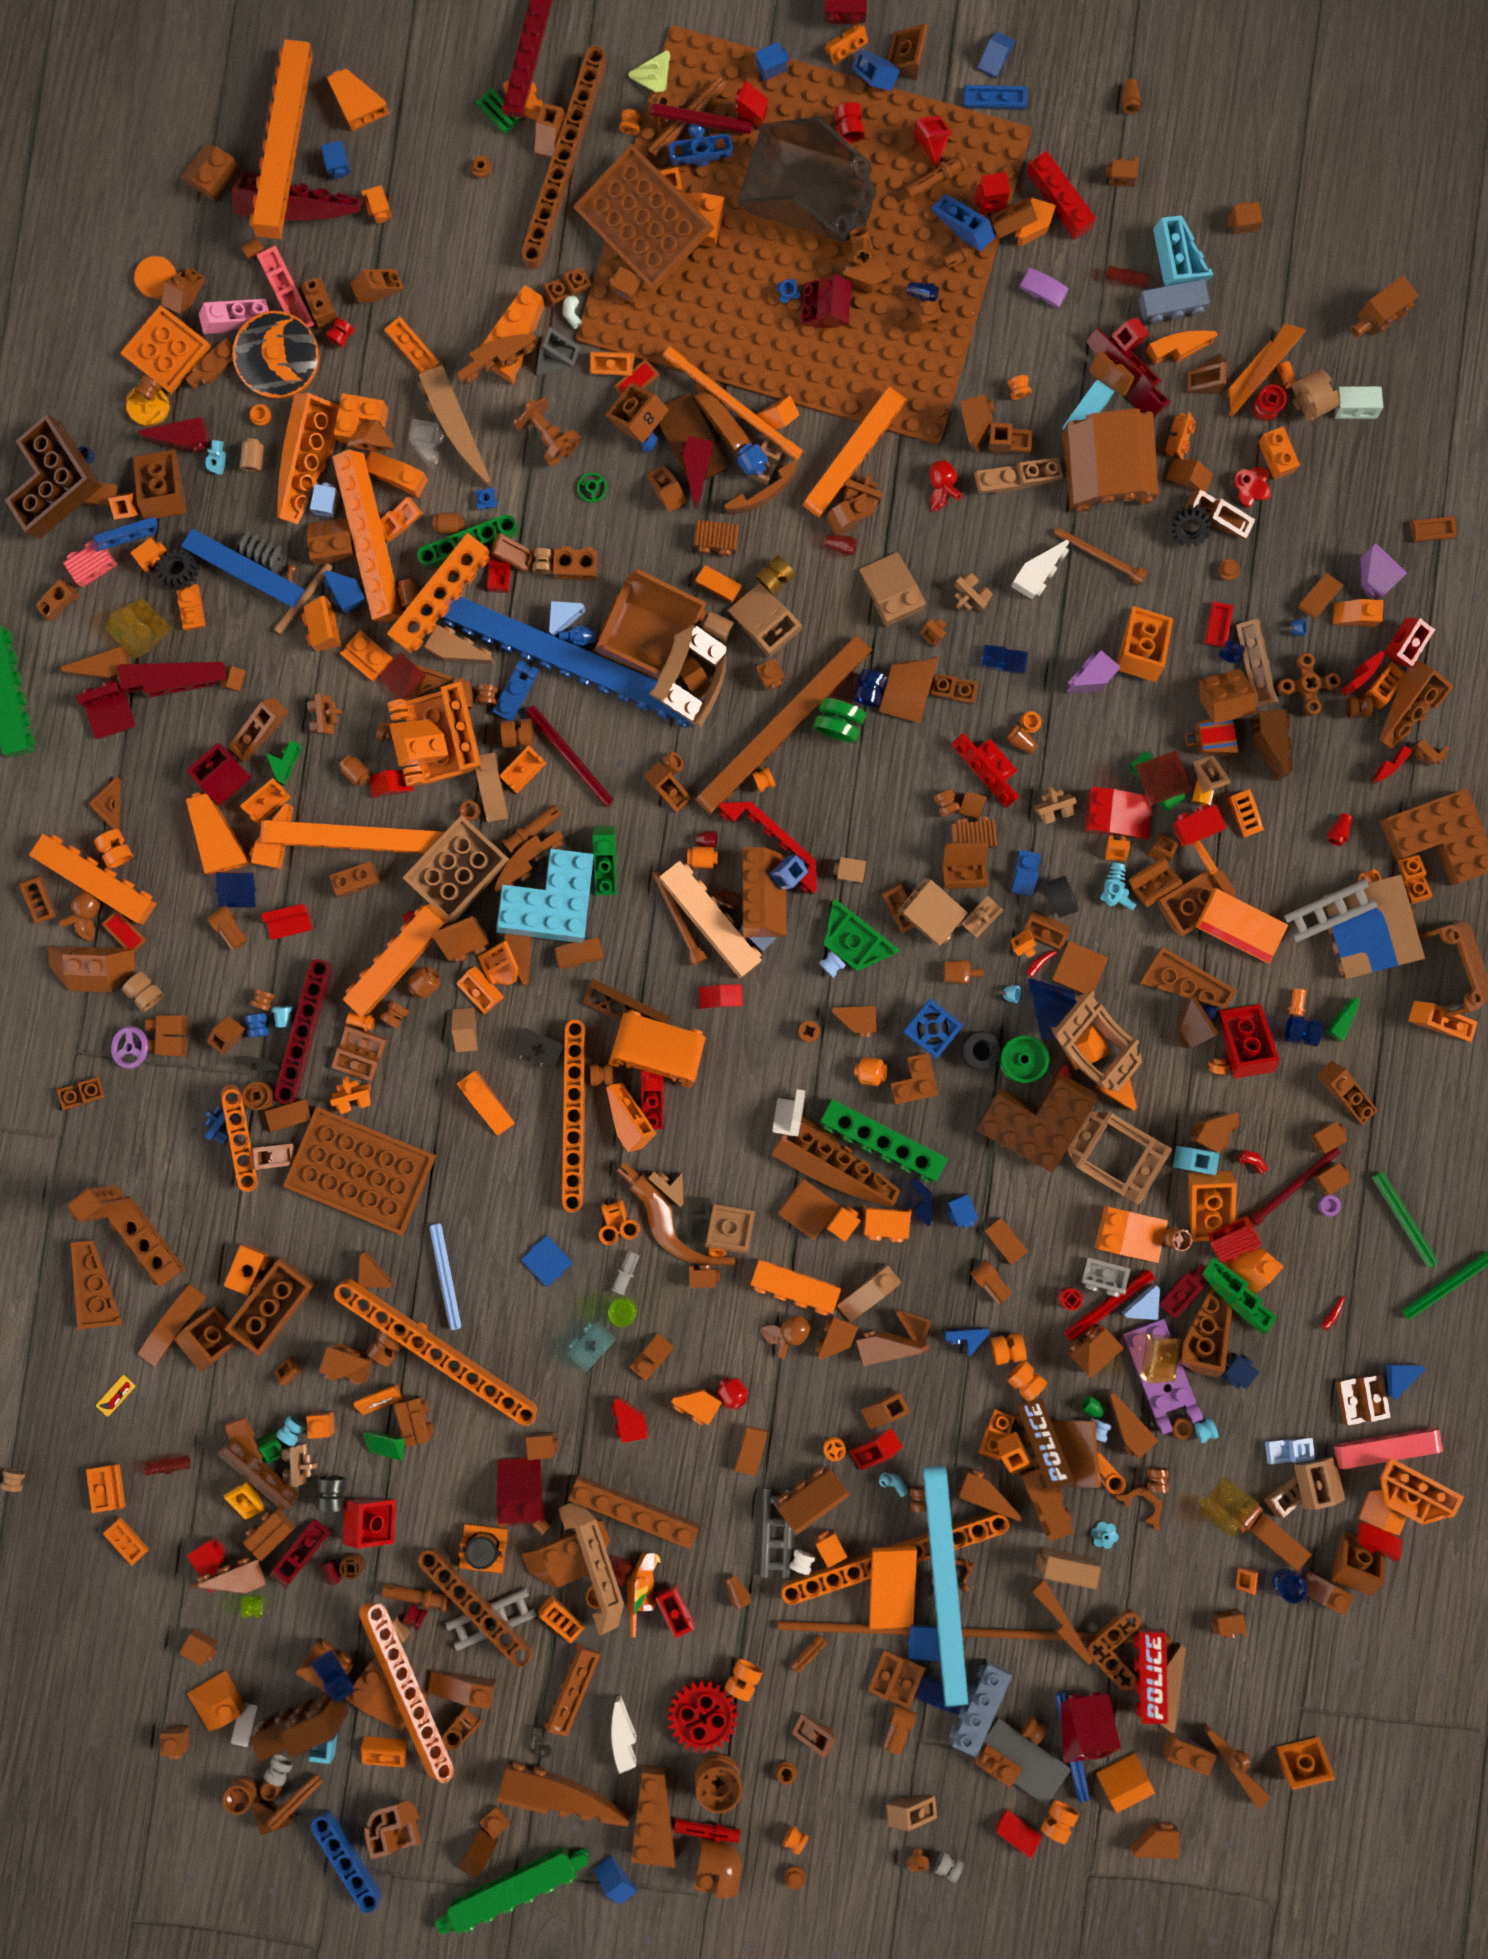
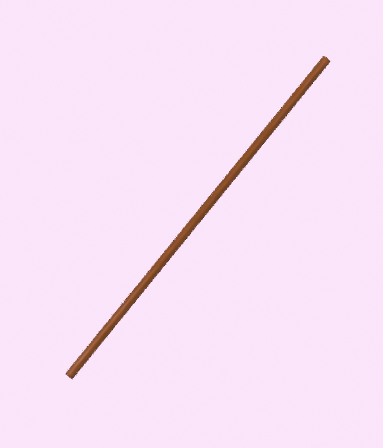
M778 1621V1630L910 1635L911 1627L870 1629L869 1624ZM961 1628L962 1637L1064 1641L1056 1631ZM1076 1632L1081 1641H1088L1096 1634L1092 1632ZM1108 1633L1107 1636L1115 1639L1119 1636V1633ZM1137 1634L1130 1635L1122 1643H1133V1636ZM1166 1635V1644H1171L1170 1635Z

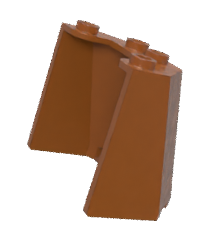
M1137 408L1098 412L1086 415V419L1073 420L1066 424L1061 439L1071 510L1086 512L1090 510L1089 507L1093 506L1095 502L1101 501L1102 504H1109L1117 499H1123V501L1135 500L1140 502L1141 505L1151 504L1155 501L1159 493L1152 412L1140 413V409Z
M635 569L627 575L621 590L617 592L599 632V641L594 652L658 679L671 652L674 635L696 624L698 620H703L707 611L704 609L706 602L639 569Z

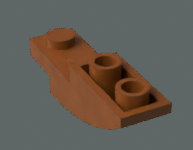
M534 334L512 335L480 346L469 353L472 363L457 372L458 380L462 385L465 383L471 384L478 379V374L482 371L488 372L494 368L497 361L502 368L506 365L508 367L512 366L519 360L518 357L523 353L529 354L536 348L537 337Z
M558 830L542 842L537 835L527 841L511 857L502 870L494 888L498 894L501 893L502 885L514 886L518 881L524 882L532 877L531 873L535 870L530 863L533 861L538 863L546 857L544 855L546 852L562 847V842L565 838Z

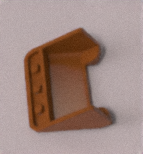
M1458 921L1420 934L1419 938L1422 939L1440 933L1442 940L1446 944L1456 943L1472 991L1464 996V1007L1447 1012L1446 1016L1450 1017L1468 1013L1487 1004L1488 975L1469 923Z

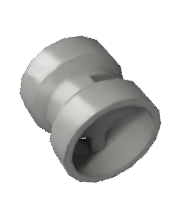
M276 1754L271 1759V1767L266 1770L264 1779L273 1785L283 1786L286 1780V1773L290 1772L293 1762L285 1756Z
M942 1852L936 1861L934 1873L939 1876L944 1875L949 1881L955 1883L962 1872L963 1862L959 1859H952L949 1854Z

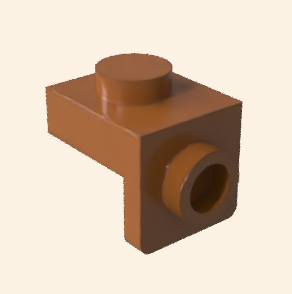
M1424 739L1416 742L1411 747L1415 757L1422 762L1424 761L1428 766L1434 763L1439 765L1447 758L1446 752L1450 749L1448 746H1445L1436 752Z

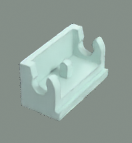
M1338 387L1337 389L1339 405L1335 407V419L1378 418L1383 409L1382 387Z

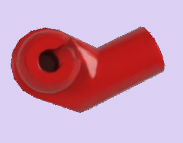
M1244 1150L1237 1155V1160L1240 1164H1253L1258 1174L1268 1170L1262 1157L1257 1152Z

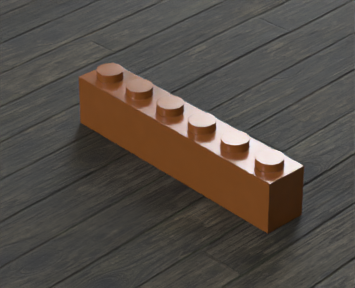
M578 1475L569 1497V1501L688 1549H691L699 1529V1523L580 1475Z

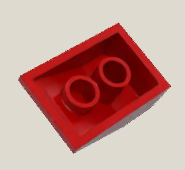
M1092 787L1088 792L1084 832L1148 840L1153 797L1110 788Z
M1257 1004L1219 1011L1226 1057L1233 1079L1275 1072L1280 1059L1262 1005Z

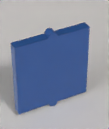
M548 1235L537 1245H533L532 1250L522 1259L524 1264L546 1287L557 1277H562V1273L573 1263Z
M911 1625L910 1639L907 1640L909 1645L908 1659L940 1661L937 1626Z

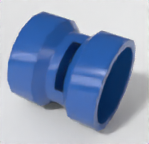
M266 1013L244 1017L245 1023L249 1026L247 1038L269 1035V1029L265 1024L267 1021Z

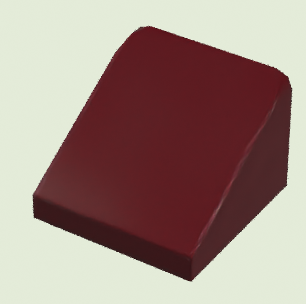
M335 1559L320 1565L328 1585H336L343 1579Z

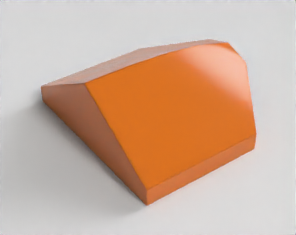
M507 941L502 942L478 957L490 984L511 985L518 981V966Z
M1369 1490L1358 1518L1382 1530L1400 1536L1407 1516L1384 1505L1382 1490Z

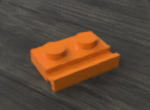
M359 631L347 644L343 652L341 651L340 653L373 682L393 660L388 653L362 631Z
M120 1463L86 1469L92 1513L126 1507Z

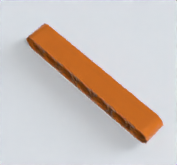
M890 386L887 388L802 505L818 518L823 516L845 486L847 479L851 478L907 401L905 397Z

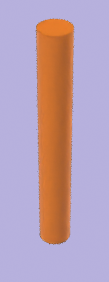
M1201 841L1193 843V847L1210 874H1215L1218 869Z

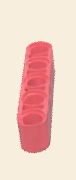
M1426 1428L1334 1445L1337 1467L1339 1469H1348L1388 1462L1389 1458L1401 1460L1440 1453L1443 1451L1439 1428Z

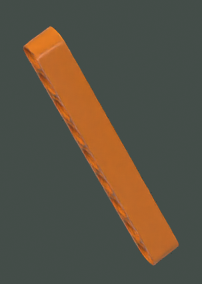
M263 820L260 826L259 843L425 854L445 832Z
M571 1020L565 1027L562 1205L567 1212L571 1213L581 1209L584 1195L586 1027L579 1020ZM577 1023L581 1026V1032L579 1035L573 1036L570 1032V1027ZM573 1045H578L581 1048V1053L578 1057H572L570 1054V1048ZM575 1066L581 1072L577 1079L571 1078L569 1074L570 1069ZM572 1088H577L580 1091V1097L575 1101L569 1097V1091ZM571 1110H577L580 1113L578 1121L572 1122L569 1119V1112ZM572 1131L577 1132L580 1137L579 1141L575 1144L571 1143L568 1139V1135ZM571 1153H576L579 1156L578 1164L571 1165L568 1162V1156ZM570 1175L578 1177L579 1183L576 1187L568 1184L567 1180ZM573 1196L578 1199L577 1208H570L568 1206L567 1200L569 1197Z
M364 1603L359 1610L360 1619L426 1773L432 1779L448 1782L454 1773L453 1765L385 1607L380 1604ZM375 1609V1615L371 1618V1612ZM383 1629V1635L379 1638V1632ZM392 1648V1654L388 1658V1651ZM400 1668V1674L396 1677V1672ZM408 1688L409 1692L405 1697V1690ZM417 1707V1712L413 1716V1711ZM425 1727V1733L421 1735L422 1729ZM434 1747L433 1753L430 1755V1750ZM442 1766V1770L438 1775V1770Z

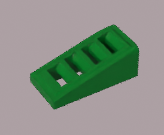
M1358 997L1350 998L1326 1028L1325 1032L1338 1042L1344 1041L1361 1000Z

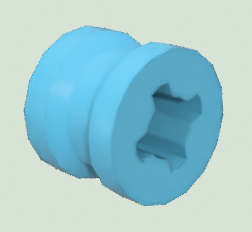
M1211 1417L1206 1418L1202 1423H1193L1196 1434L1202 1444L1206 1443L1210 1438H1219Z

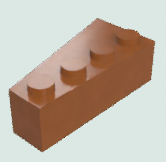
M643 1765L632 1863L675 1868L676 1854L665 1767Z

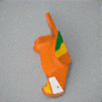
M652 1552L641 1554L635 1569L627 1578V1604L631 1637H636L637 1611L655 1610L656 1601L652 1598L654 1590L653 1570L657 1562H660V1557Z

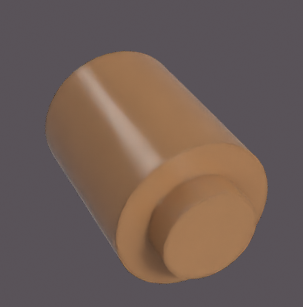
M250 438L242 442L241 470L251 473L261 472L264 446L260 444L259 440Z
M710 612L709 615L705 614L700 626H703L702 630L705 633L726 642L734 622Z

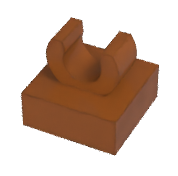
M930 619L919 634L935 648L946 635L943 628L947 624L942 619L937 623Z

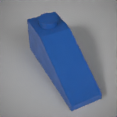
M947 194L931 208L966 244L979 252L995 238L989 219Z

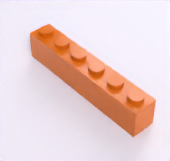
M53 833L50 836L46 834L41 835L29 856L131 920L144 925L157 904L151 900L153 897L151 894L144 890L138 892L134 889L135 884L125 878L121 881L116 878V872L107 867L103 870L97 866L99 864L97 860L90 856L84 858L79 855L81 853L79 849L72 845H69V847L62 844L63 839Z
M433 904L421 905L414 913L416 917L411 922L407 921L401 927V934L398 937L394 936L387 943V950L384 953L380 952L373 959L374 964L370 969L367 967L359 975L361 979L358 983H353L345 991L347 995L343 1000L360 1017L368 1015L429 947L435 940L432 933L444 929L451 922Z

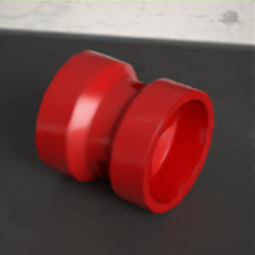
M338 317L334 322L333 329H329L326 333V337L335 345L343 348L347 343L346 339L352 336L355 329Z
M1066 1287L1058 1294L1059 1303L1067 1310L1074 1311L1081 1307L1083 1298L1076 1289Z

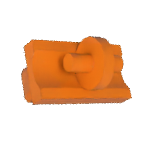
M345 1076L342 1079L343 1084L336 1086L338 1092L332 1093V1099H330L331 1105H336L340 1114L351 1111L352 1107L349 1101L357 1100L359 1108L368 1107L371 1104L370 1083L359 1085L358 1080L350 1081L349 1077Z

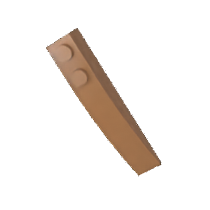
M443 365L419 374L422 382L418 383L422 394L428 395L430 401L426 402L430 413L436 414L448 439L471 470L488 487H493Z

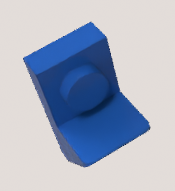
M1019 850L1011 893L1033 896L1039 876L1037 872L1041 854Z
M987 1327L943 1330L944 1339L950 1341V1344H961L963 1340H966L967 1355L969 1357L989 1334Z

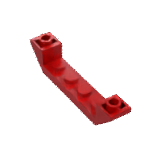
M753 802L721 803L719 805V810L721 811L719 814L727 822L731 820L735 823L747 811L748 814L746 816L755 824L759 822L764 827L762 829L763 832L770 838L773 836L780 841L778 845L785 852L791 851L794 855L801 858L808 867L807 870L809 872L799 881L800 884L798 886L806 894L811 892L814 895L816 893L815 859Z

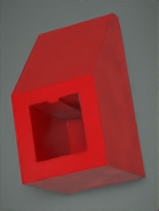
M744 81L742 89L738 88L735 97L737 102L735 111L738 112V119L751 121L753 126L762 128L768 111L769 99L749 82Z
M616 1396L614 1403H611L613 1416H617L618 1424L615 1425L617 1438L621 1437L622 1443L648 1438L645 1413L622 1397Z

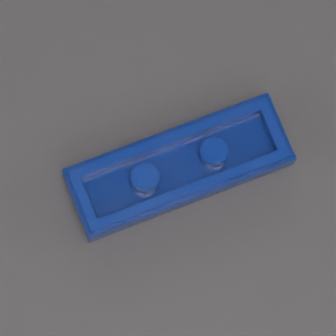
M964 85L963 108L1026 110L1027 86Z
M155 517L94 535L93 547L96 552L156 534L158 522Z

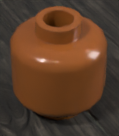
M420 967L408 979L409 991L417 998H429L440 987V975L432 967Z

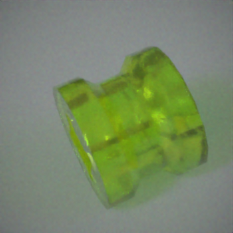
M244 1596L241 1606L242 1618H249L250 1616L262 1618L264 1609L263 1596H257L256 1598Z

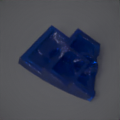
M1030 978L1028 979L1035 1018L1038 1023L1040 1040L1056 1038L1051 1027H1057L1077 1003L1074 991Z

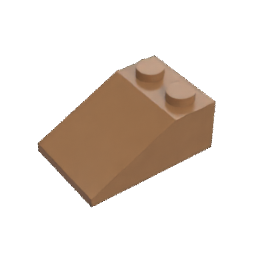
M898 552L859 569L885 627L925 609L926 603Z

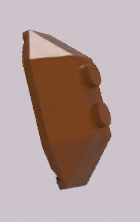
M48 946L49 967L69 991L113 992L136 969L135 949Z
M600 1519L597 1523L607 1549L610 1537L602 1519ZM572 1531L522 1553L529 1574L556 1588L589 1575L576 1531Z

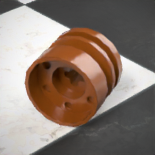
M717 1753L704 1757L697 1765L695 1786L696 1796L700 1805L713 1813H725L733 1809L740 1801L742 1795L740 1770L736 1762L728 1755Z

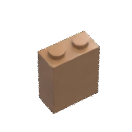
M927 878L922 880L897 910L928 939L939 946L949 941L952 931L962 925L961 923L968 914L938 885Z
M1045 1547L1042 1548V1553H1038L1036 1566H1039L1038 1569L1044 1579L1097 1589L1101 1567L1093 1557Z

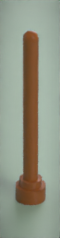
M1060 528L1054 529L1053 533L1055 536L1064 541L1068 540L1075 547L1126 573L1133 580L1132 582L1139 586L1148 570L1142 567L1140 569L1138 567L1133 568Z
M656 870L653 872V878L690 951L688 959L691 965L695 966L705 961L707 957L704 951L697 948L672 895L659 880L661 876L660 871Z

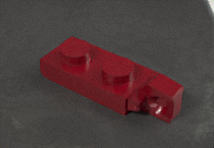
M1200 1264L1195 1271L1190 1269L1159 1301V1306L1173 1319H1176L1204 1288L1203 1285L1206 1282L1203 1280L1204 1276L1202 1273L1206 1267L1203 1264Z

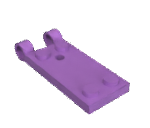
M1162 1318L1122 1333L1160 1433L1163 1435L1173 1431L1166 1412L1185 1406L1192 1423L1203 1420L1202 1413L1194 1398L1165 1320ZM1165 1384L1171 1385L1169 1392L1164 1391L1163 1387Z

